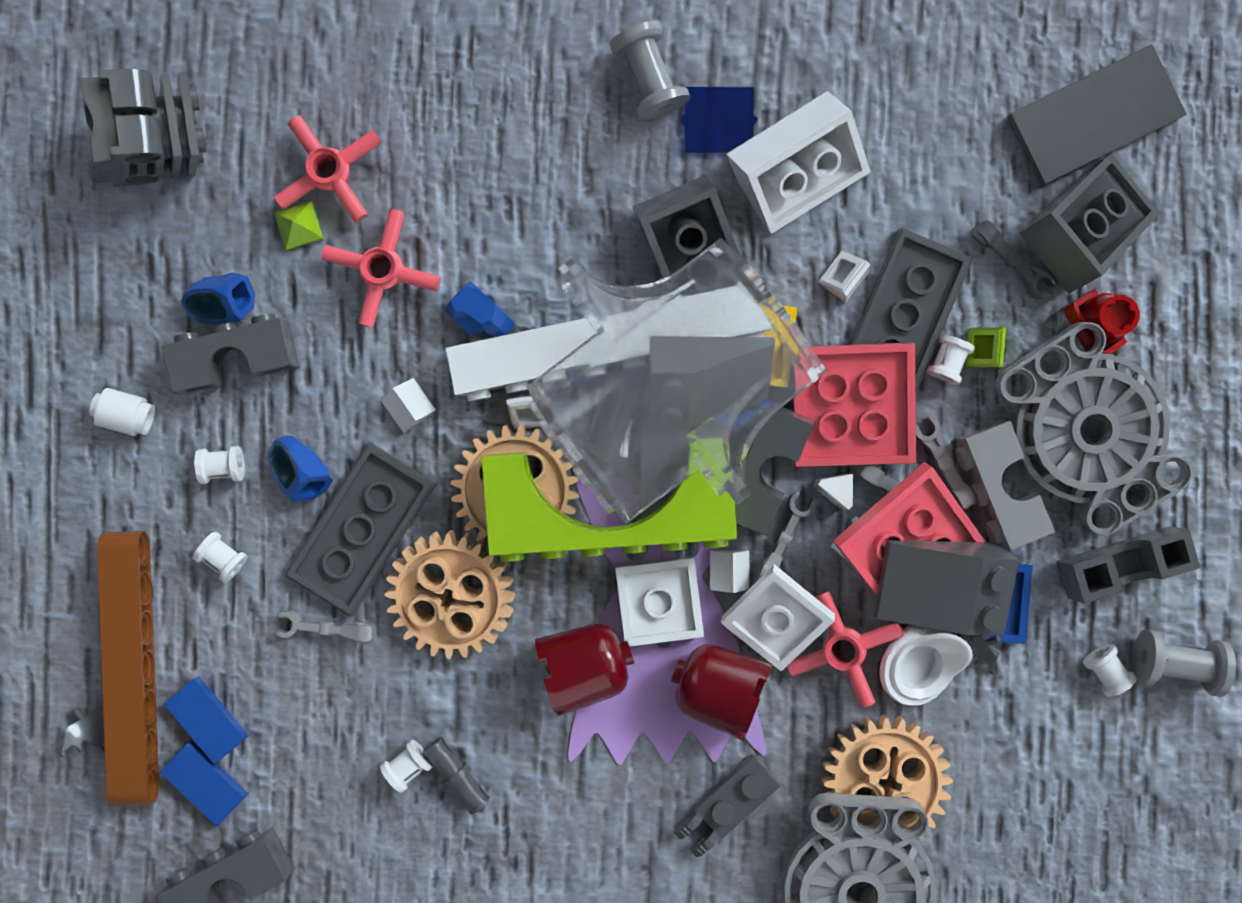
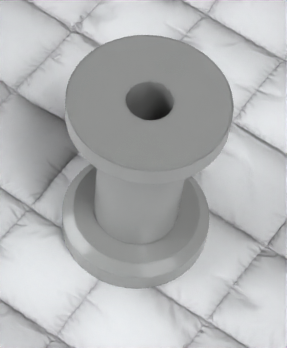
M657 20L634 25L616 35L609 43L614 55L620 57L627 56L644 98L636 109L639 120H650L670 113L683 106L691 98L687 88L673 86L656 45L664 32L661 22Z
M1145 629L1140 632L1134 644L1132 671L1136 675V682L1139 685L1152 686L1161 676L1201 682L1204 690L1209 695L1223 697L1230 691L1234 682L1236 657L1233 647L1226 641L1214 640L1204 650L1165 644L1157 631Z

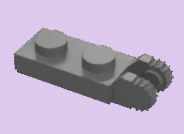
M751 754L694 805L695 809L678 824L674 834L680 840L686 838L704 819L711 828L699 837L690 848V851L697 858L703 856L704 853L715 845L719 837L723 839L780 787L779 782Z

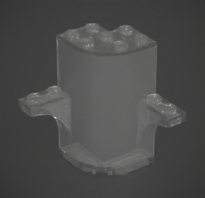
M722 238L718 239L673 274L644 285L621 286L603 282L585 272L572 258L561 265L558 269L567 279L561 287L576 306L583 301L589 308L590 312L584 315V317L596 331V334L531 382L526 388L533 399L528 405L540 420L538 422L540 427L552 442L557 440L563 447L562 452L574 467L572 470L586 489L591 487L597 494L595 495L596 499L609 515L616 511L626 524L699 469L719 496L727 491L737 505L749 497L751 493L745 482L744 466L749 448L756 435L781 407L827 373V370L779 300H775L766 289L764 281Z

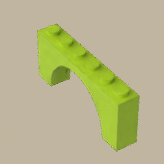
M729 438L688 441V454L684 473L669 499L645 518L620 526H595L582 523L555 508L535 483L528 463L527 452L482 456L489 556L500 555V561L502 562L524 560V553L538 552L541 554V559L565 557V551L581 550L582 556H598L606 554V548L622 547V553H641L647 551L646 545L663 544V550L675 551L687 549V542L702 541L705 548H720L728 546V540L737 539L731 440Z

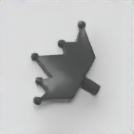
M957 634L956 636L966 640L971 647L973 658H977L974 665H986L989 673L995 674L994 667L1000 653L993 644L1001 642V637L996 635L988 638L987 635Z
M79 707L74 708L71 712L78 721L66 728L63 751L59 753V756L64 757L66 755L65 752L71 746L82 752L84 750L82 747L83 741L98 747L99 751L103 752L105 750V747L102 746L101 729H104L103 709L97 708L84 716Z

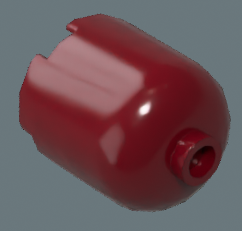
M600 623L590 624L535 639L538 661H544L547 673L551 676L544 679V684L557 716L612 698L620 694L627 686L629 679L627 666L635 664L628 640L620 642L615 631L609 626Z
M701 645L692 651L687 661L679 659L675 667L671 682L678 684L675 695L677 706L688 717L744 741L772 665L717 645Z

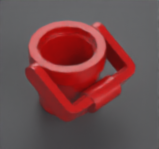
M1096 288L1083 294L1064 308V314L1071 325L1078 322H1092L1104 330L1106 344L1110 345L1103 349L1102 354H1112L1125 345L1127 341L1124 336L1131 332L1140 320V310L1132 298L1114 293L1098 294ZM1087 328L1080 330L1076 336L1081 345L1088 351L1095 343V336Z

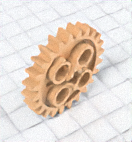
M506 425L502 427L501 438H498L493 430H488L487 444L479 438H475L473 443L477 452L462 451V455L468 461V464H456L454 466V469L463 474L462 479L451 481V485L461 488V493L452 497L451 501L463 502L464 508L455 515L456 517L468 515L470 521L466 524L464 530L468 531L477 527L480 530L476 538L477 542L487 536L482 456L488 454L527 452V456L534 455L538 457L543 465L542 472L539 476L533 478L542 494L562 513H576V509L568 504V500L580 497V493L570 490V485L578 482L580 479L578 476H568L567 473L575 465V462L568 461L563 463L560 459L567 449L563 447L554 451L551 448L555 437L551 436L545 442L540 441L541 429L538 428L528 437L526 436L525 425H519L516 435H512L509 426Z
M450 530L446 534L444 541H442L439 533L435 531L429 536V543L422 536L414 542L415 549L407 546L401 552L404 559L397 558L393 562L392 566L398 572H391L386 581L395 586L390 587L385 592V597L395 599L396 601L387 608V612L399 613L400 617L393 626L401 627L405 625L408 630L404 634L403 639L407 640L415 635L418 638L417 650H420L427 643L431 645L430 652L433 657L440 648H443L447 659H451L456 649H459L463 658H467L471 651V645L480 653L485 647V640L493 644L498 637L496 631L503 632L508 623L503 618H510L514 610L506 603L513 602L516 593L505 589L512 584L514 579L510 576H501V573L508 565L507 562L495 564L493 559L496 555L489 556V552L486 554L482 551L485 543L484 539H481L473 546L470 544V533L466 532L460 541H456L454 530ZM428 564L439 565L444 571V577L433 576L428 569ZM474 575L482 581L483 588L474 589L470 587L466 581V576ZM417 583H420L424 589L418 588ZM446 589H450L451 591H453L452 597L455 600H451L448 598L449 594L446 591ZM419 601L429 602L433 606L435 613L429 614L422 611ZM475 601H481V602H483V603H484V606L481 607V606H480L477 602H475ZM464 612L472 618L473 624H462L457 619L456 613Z
M883 714L879 719L878 726H875L869 717H865V729L860 730L852 723L850 728L853 736L848 738L840 733L837 735L843 746L840 749L829 746L828 750L835 760L822 763L825 770L832 773L830 776L821 778L823 786L832 788L826 793L855 794L860 788L868 787L871 789V796L908 797L921 804L928 817L929 827H936L930 816L933 813L945 815L946 812L938 802L939 800H951V796L942 789V786L953 783V779L941 773L950 767V763L946 759L938 758L944 749L939 744L930 745L934 737L928 731L919 735L920 726L915 722H912L905 729V720L900 716H897L893 726H891L888 717ZM892 747H897V751L891 759L889 755ZM872 748L880 749V757L876 763L871 765L863 763L864 754ZM918 758V766L914 772L910 774L902 773V766L907 759ZM890 774L894 779L892 782H886L883 788L879 781L880 779H887ZM832 806L829 811L834 818H837L839 811ZM866 808L858 814L857 821L862 825H871L876 822L879 814H876L875 809ZM905 811L899 816L898 825L904 828L914 826L919 820V814L914 811Z

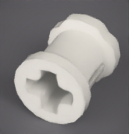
M941 335L939 338L941 347L934 364L928 366L926 373L944 382L959 385L962 381L960 372L968 354L973 353L975 347L957 337Z
M233 446L229 451L208 452L207 449H199L195 453V473L200 484H207L211 479L232 478L234 482L243 480L245 461L240 446Z
M213 532L196 549L192 559L197 563L204 562L220 575L219 580L225 584L239 572L248 556L243 552L238 554L221 541L222 535L218 532Z
M1107 644L1095 649L1083 660L1085 667L1092 669L1102 682V692L1107 697L1124 693L1137 681L1136 675L1131 671L1128 672L1118 659V649L1114 644Z
M413 739L407 743V748L391 762L384 761L380 765L385 779L400 793L407 790V784L423 770L429 771L433 767L429 760L423 756V747Z

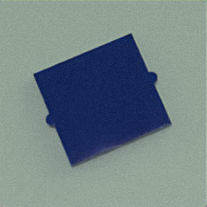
M685 87L691 96L690 100L685 103V115L681 117V123L685 125V153H729L754 137V125L758 120L754 116V87Z

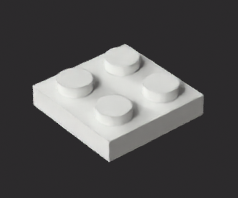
M694 557L615 567L624 641L628 640L629 646L704 637Z
M774 564L722 615L721 624L778 670L782 671L835 622V613Z

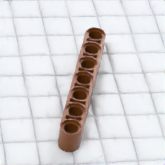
M145 531L103 532L98 539L97 561L107 800L110 806L152 805L156 802L159 792L150 541Z

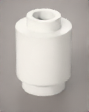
M106 388L101 394L96 393L93 397L89 414L94 417V424L96 426L131 436H136L137 434L146 435L154 420L155 405L147 403L145 398Z

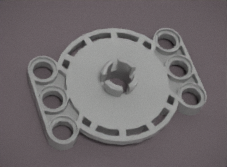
M1078 322L1004 369L996 379V390L1003 400L1011 403H1020L1016 412L1014 431L1025 456L1021 461L1026 471L1040 486L1052 494L1076 503H1085L1081 510L1083 525L1098 535H1110L1183 490L1192 479V468L1186 459L1173 454H1164L1169 442L1170 418L1168 406L1160 387L1145 370L1130 360L1112 354H1102L1106 345V335L1099 325L1092 322ZM1084 328L1091 330L1095 336L1093 347L1086 352L1080 351L1075 345L1076 334ZM1049 351L1056 352L1061 360L1059 369L1052 374L1044 373L1040 367L1041 357ZM1098 360H1102L1101 367H1096ZM1114 363L1125 366L1135 374L1131 377L1126 373L1115 370ZM1013 374H1021L1026 380V389L1019 396H1011L1006 390V381ZM1144 383L1150 388L1156 402H1153L1151 395L1143 387ZM1034 403L1032 411L1026 412L1028 404ZM1093 414L1101 416L1103 419L1099 421L1100 427L1096 435L1098 441H1084L1080 433L1082 422ZM1024 420L1029 421L1028 435L1030 444L1024 445L1023 439ZM1034 454L1037 462L1045 470L1041 476L1033 468L1028 455ZM1176 462L1180 468L1178 479L1172 483H1165L1161 478L1162 467L1166 463ZM1056 479L1072 487L1071 494L1060 491L1049 483ZM1134 484H1141L1146 491L1144 500L1138 505H1130L1126 499L1128 488ZM1086 491H1090L1088 496H1083ZM1107 506L1112 513L1110 522L1103 527H1096L1092 522L1093 511L1097 507Z
M822 793L811 800L808 812L815 831L810 833L798 845L788 862L784 877L785 903H924V889L927 886L928 895L926 903H935L937 897L936 877L927 853L917 840L927 832L929 826L928 817L919 802L911 798ZM824 806H833L839 811L837 818L828 823L818 820L816 817L817 812ZM866 808H872L879 812L878 819L871 825H862L857 821L858 814ZM905 811H914L919 814V820L914 826L904 828L898 825L899 816ZM813 845L814 849L808 854L803 865L799 864L804 853ZM917 852L924 861L927 871H919L914 860ZM794 874L798 878V894L791 895V883ZM857 882L870 883L866 888L858 891L859 901H854L851 890L848 889Z

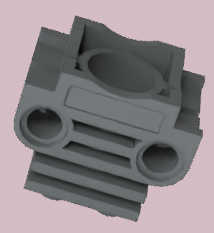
M98 70V77L80 78L86 124L92 132L90 143L96 183L112 182L113 187L159 182L163 179L165 159L169 161L171 178L180 177L182 158H185L187 176H196L198 163H204L203 153L206 152L203 128H195V124H197L195 110H199V99L196 87L189 88L187 74H178L176 96L172 94L170 75L162 74L160 76L159 97H155L152 74L146 70Z

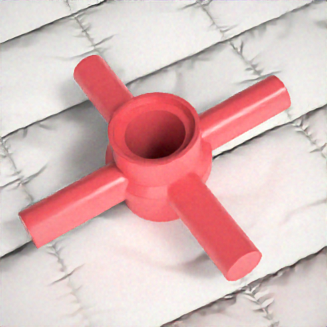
M299 115L292 118L288 125L308 153L305 164L306 175L274 196L282 209H285L313 189L318 188L323 191H333L355 223L364 220L368 213L347 184L350 177L349 165L382 143L372 129L339 151L330 147H322L302 116ZM329 161L336 162V171L332 176L327 178L320 177V169L324 163Z
M389 210L379 247L369 249L364 255L325 245L323 248L322 260L360 270L362 279L368 285L358 324L371 328L374 327L383 291L394 287L398 282L435 292L440 287V276L404 267L401 258L395 252L405 213L402 211ZM388 259L391 264L389 273L385 277L375 278L373 275L374 264L378 260Z
M830 591L814 596L835 613V622L828 627L829 634L824 641L823 649L796 658L787 666L791 676L793 677L829 664L837 670L846 671L860 708L873 705L875 699L860 665L866 657L867 649L904 636L900 623L893 622L860 634L852 628L844 627ZM839 640L849 641L855 648V655L850 658L841 657L835 650V642Z

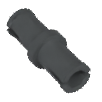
M442 736L434 740L423 750V756L429 760L443 778L442 785L446 789H452L467 808L470 815L481 810L489 802L490 796L483 791L469 773L471 770L467 762L461 763Z

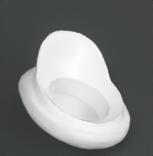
M908 624L902 629L904 636L893 640L887 647L881 660L879 675L884 691L891 698L903 705L916 706L936 698L947 687L953 677L970 664L973 654L969 644L962 638L953 635L952 632Z

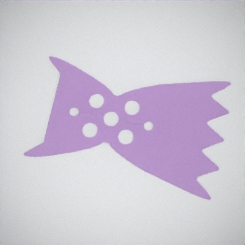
M741 450L732 460L733 483L735 485L742 471L735 468ZM572 453L571 461L575 462V465L572 467L573 475L578 476L580 479L576 482V486L591 524L595 526L629 524L631 509H638L639 493H631V478L599 479L577 455ZM681 477L656 478V488L661 497L668 500L678 486ZM703 541L698 542L699 549L694 556L704 637L671 641L667 647H660L657 643L630 646L635 664L627 666L629 679L625 689L612 698L576 710L568 749V760L570 762L581 753L592 736L598 733L617 764L621 765L641 733H645L664 762L668 764L689 731H692L711 760L717 762L730 735L682 713L677 706L675 698L678 684L671 682V678L678 660L687 661L692 651L701 645H717L740 653L734 634L721 624L722 615L724 614L723 609L702 578L703 572L709 566V550H718V548H705ZM663 544L648 545L646 556L637 561L627 558L622 553V547L606 548V556L614 568L616 566L661 561V553L662 561L680 558L675 551L663 550ZM617 588L609 600L599 623L609 626L615 631L619 641L623 642L624 633ZM756 709L745 738L762 756H765L766 745Z

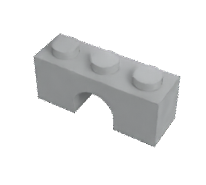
M1000 421L955 439L959 447L955 449L956 458L964 471L968 470L974 484L970 488L977 499L976 505L979 508L983 507L988 522H985L984 525L991 542L998 544L1003 549L1013 550L1055 533L1041 495L1026 494L1012 499L1005 493L1002 487V475L1005 469L1010 464L1025 458L1011 421Z

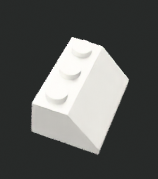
M828 91L727 153L738 184L771 234L871 172L852 111Z

